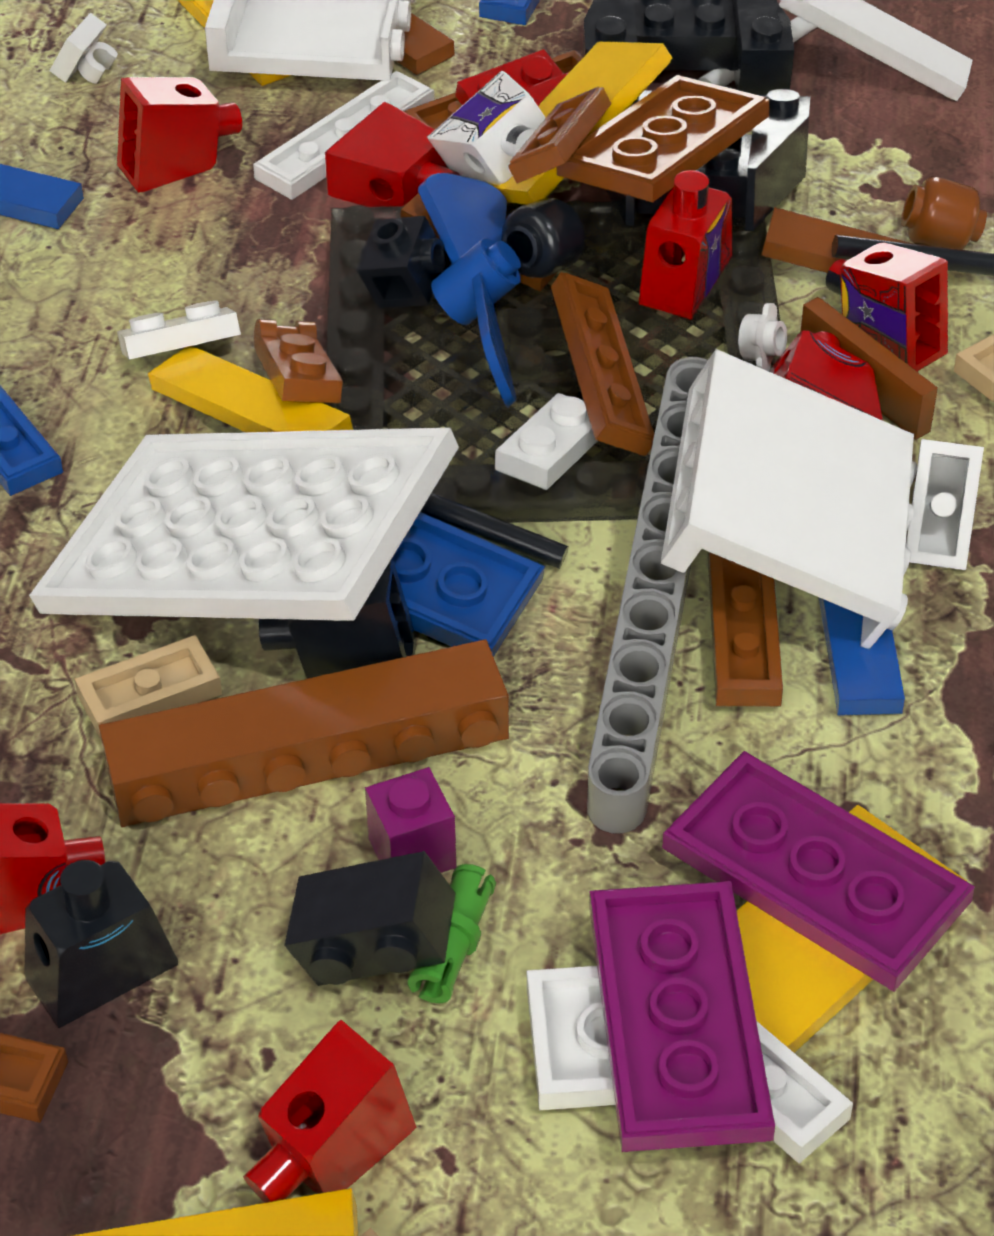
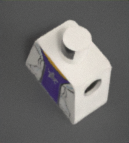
M501 71L427 138L449 169L458 172L463 177L481 180L488 184L500 185L507 182L513 176L508 168L510 160L546 117L530 94L507 73Z

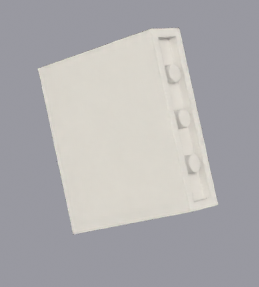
M214 0L205 25L209 71L390 81L394 62L402 61L404 57V32H409L411 3L415 4L416 0Z
M716 349L689 388L661 564L685 573L701 549L709 551L863 615L861 646L870 649L886 629L893 630L898 626L907 607L908 598L906 594L902 593L903 576L911 558V551L906 548V535L914 514V506L909 504L910 487L917 472V463L912 461L914 434Z

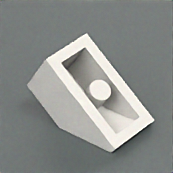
M921 440L912 497L914 514L908 528L906 548L911 551L910 563L966 570L984 447Z

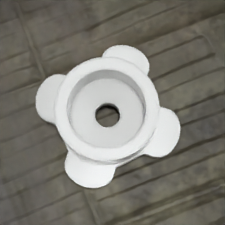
M766 303L762 314L745 315L741 322L738 336L739 351L742 358L748 361H756V366L766 371L770 370L773 358L781 356L787 345V328L783 321H777V307L774 303Z

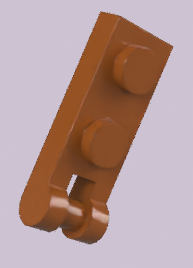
M256 320L254 329L255 352L282 401L341 402L343 380L317 339L315 322L296 321L294 326H277L276 320Z

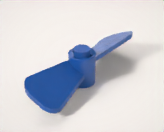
M448 173L433 174L419 185L418 193L440 240L444 244L445 251L452 265L432 281V291L442 309L456 322L462 325H469L478 318L480 337L491 373L505 406L509 408L517 399L494 304L520 283L518 271L521 267L520 260L515 251L507 243L501 241L502 227L506 221L507 200L497 188L484 181Z

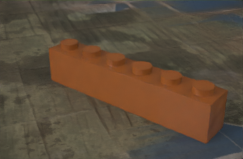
M484 639L100 724L99 730L109 780L122 828L143 822H156L166 817L209 807H222L235 801L274 792H287L300 786L335 778L353 777L370 770L405 762H418L427 757L466 748H479L492 742L509 739V695L488 642Z

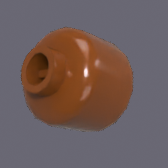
M931 176L921 186L915 184L910 189L901 215V226L907 228L909 239L914 244L963 250L969 241L977 242L980 239L985 228L987 211L980 209V197L975 188L941 177Z

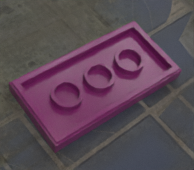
M743 751L663 833L662 849L716 882L731 881L733 893L893 992L896 991L972 902L975 886L746 751Z
M731 881L590 891L589 909L621 1152L774 1141L775 1121Z

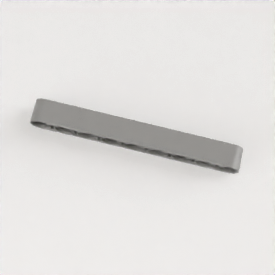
M686 357L677 360L670 366L666 375L588 765L587 814L595 826L609 833H626L636 829L643 822L648 808L691 569L690 564L685 573L661 564V557L688 392L708 361L700 357ZM612 788H621V789H624V791H614V790H611V789H612Z

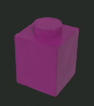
M430 767L365 787L368 838L378 860L425 851L440 873L457 867L455 816Z

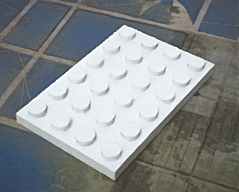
M451 428L146 435L29 596L40 614L354 621L459 446Z

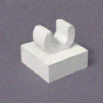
M89 13L66 39L49 71L66 83L79 70L80 74L87 81L97 84L105 69L109 70L118 55L116 50L104 42H97L107 24L92 13Z

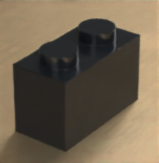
M425 851L299 876L284 946L318 986L327 984L338 985L349 980L387 973H404L414 968L445 963L456 893Z

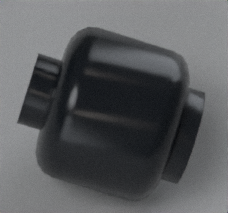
M548 198L519 207L509 214L502 227L501 241L507 243L517 254L521 263V267L518 269L519 274L529 278H545L567 269L578 261L584 251L585 233L583 223L577 212L567 202L556 198Z

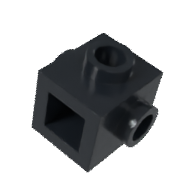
M425 216L375 220L367 243L361 250L360 261L356 271L379 309L429 305L433 294L431 283L445 268L446 251L443 242L436 237Z

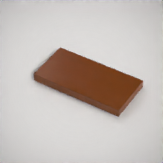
M676 75L585 137L568 161L557 167V176L654 202L674 187V179L677 174L688 170H698L769 117V99Z

